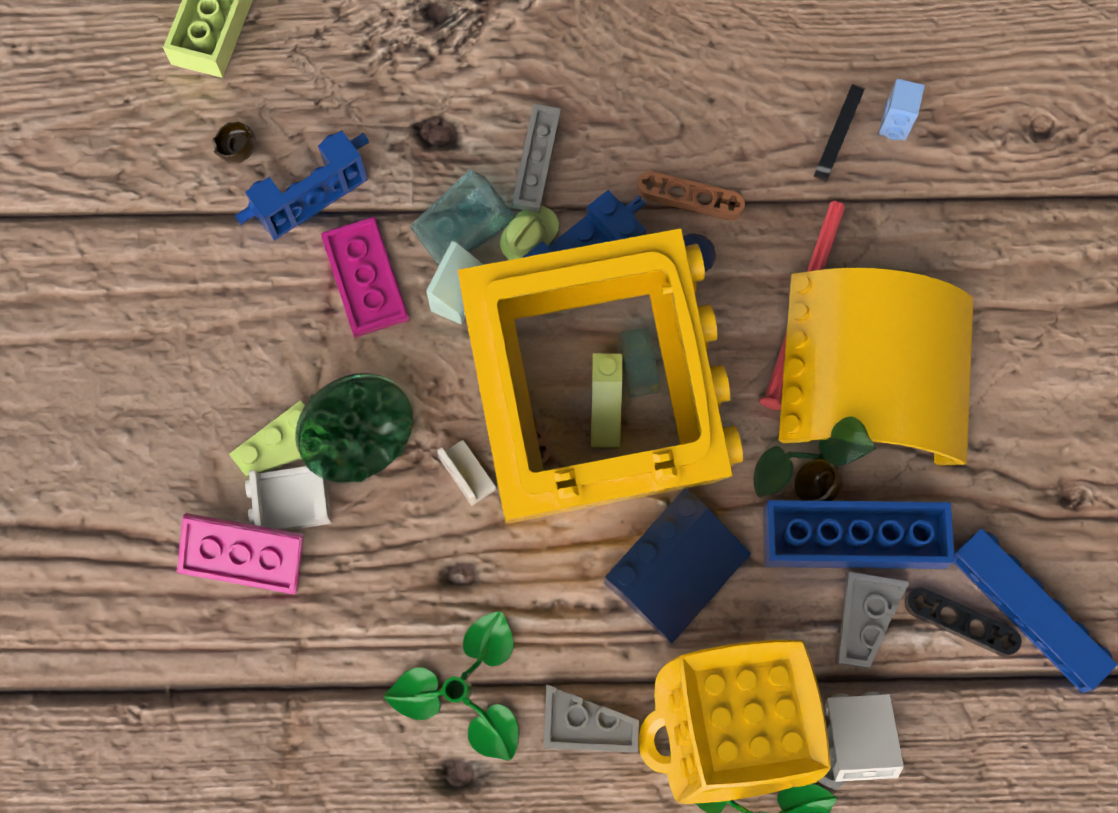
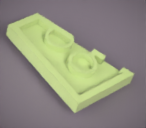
M300 400L229 453V455L249 479V471L256 470L257 473L270 472L281 468L284 464L312 457V454L323 450L329 451L337 448V446Z

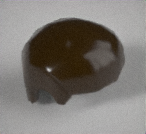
M228 122L219 128L216 136L212 139L215 148L213 152L219 158L229 163H242L250 158L254 152L256 143L254 133L244 123Z

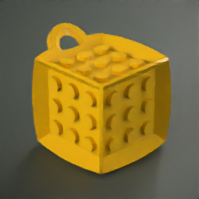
M802 640L752 641L703 649L671 659L658 673L654 694L656 711L649 714L643 721L639 730L638 746L642 759L647 766L656 772L667 774L671 791L676 802L679 804L738 800L792 787L806 786L822 779L831 768L829 739L821 694L807 647ZM663 726H666L671 756L661 755L655 747V734Z

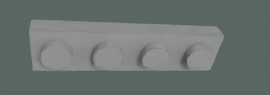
M533 104L512 208L540 213L561 108Z

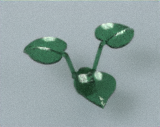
M850 416L845 417L835 424L831 437L827 440H820V454L793 451L785 454L784 450L779 446H774L765 451L759 458L754 470L753 482L756 495L762 498L766 495L775 494L789 483L793 474V463L789 460L792 457L826 459L830 464L840 466L864 457L875 450L876 446L869 437L864 424L859 419Z

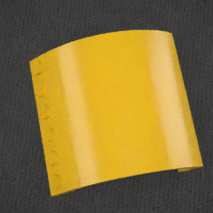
M834 268L791 274L778 440L784 444L835 439L882 442L933 452L934 463L938 466L966 465L973 297L959 287L942 280L897 270Z

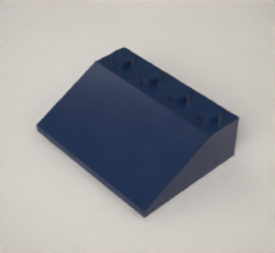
M684 488L604 577L603 584L672 644L751 553L707 506Z

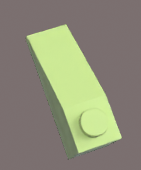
M593 353L591 448L620 449L622 354Z

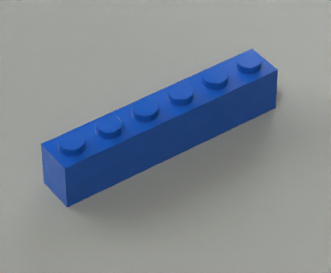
M982 528L974 533L954 552V564L1081 693L1094 690L1118 665L1112 659L1111 652L1103 645L1097 644L1089 636L1088 629L1080 622L1074 621L1066 613L1067 609L1057 599H1052L1044 591L1043 584L1037 578L1029 576L1021 568L1020 561L1012 554H1007L999 546L1000 543L993 534L985 532Z

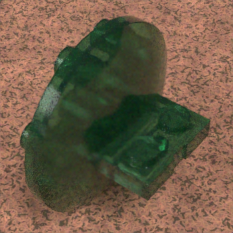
M358 373L336 379L321 388L315 395L311 394L309 401L303 408L295 432L298 453L308 469L320 478L340 483L362 482L366 478L385 469L402 455L413 427L412 407L402 389L395 382L384 376L372 373Z

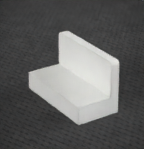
M464 440L446 451L442 447L437 450L440 461L471 506L496 490V486Z

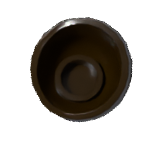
M827 459L809 461L797 473L794 484L796 494L802 501H833L842 488L840 469Z

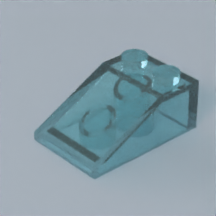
M469 169L410 225V228L439 267L452 241L458 243L470 253L500 233L515 216L487 178Z

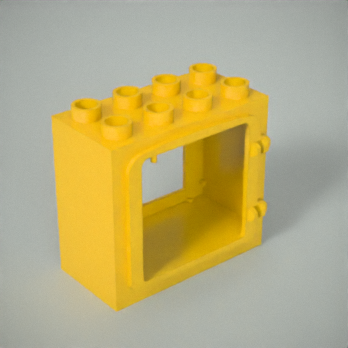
M681 228L458 269L462 301L505 524L682 490L684 488L713 484L731 477V467L733 464L743 462L742 444L737 427L734 425L723 428L719 413L721 403L730 401V388L726 370L723 364L710 367L707 355L709 342L717 340V325L711 304L697 306L694 293L697 290V281L705 279L702 253L698 244L685 246ZM649 295L680 445L544 471L514 320Z

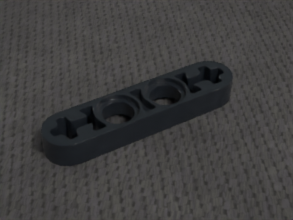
M855 84L851 85L814 177L827 182L865 88Z
M917 588L905 598V608L912 616L999 656H1010L1021 647V636L1013 628L928 589ZM921 595L924 597L923 602L931 607L935 605V601L938 602L939 605L935 608L933 617L929 615L932 609L928 607H922L918 610L916 608L917 603L913 601V598L917 599ZM943 608H951L956 613V621L953 624H947L941 619L940 614ZM977 620L983 624L985 632L982 637H975L971 634L969 630L971 621ZM991 634L999 638L1008 635V641L1012 643V646L1004 649L1002 648V641L993 638L989 643L987 639Z

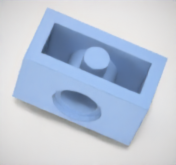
M896 79L884 107L879 129L880 135H884L891 140L901 139L906 141L919 114L925 85Z

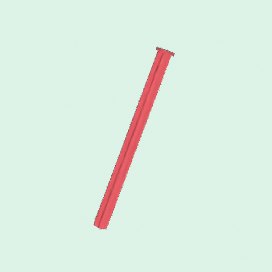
M830 202L807 272L825 269L844 212L845 205L842 202ZM786 335L765 397H761L759 401L761 405L773 410H781L780 401L782 398Z

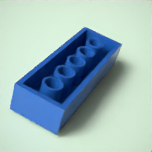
M768 500L763 507L764 567L947 569L955 563L951 502Z

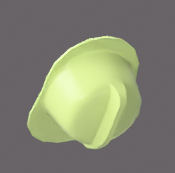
M541 206L540 213L527 210L519 212L509 222L501 236L500 247L508 260L522 258L542 241L548 246L559 230V221L556 214L544 206Z

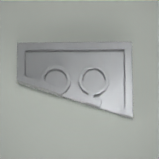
M854 572L847 573L837 664L864 669L870 668L888 625L895 615L903 593L909 585V581Z
M546 684L544 749L638 753L639 720Z

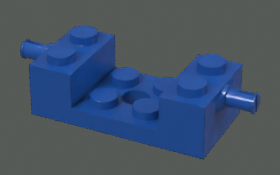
M342 130L336 134L328 135L318 145L325 166L316 168L309 177L301 182L291 184L284 193L280 192L270 177L253 183L249 190L245 192L249 200L248 207L234 215L236 220L242 225L252 217H257L275 241L368 180L362 157L357 151L369 143L368 138L362 132L350 141Z
M607 190L587 206L586 216L549 246L542 241L523 257L645 235L646 229L636 220L634 214L646 206V203L643 199L641 200V196H637L632 202L625 205Z

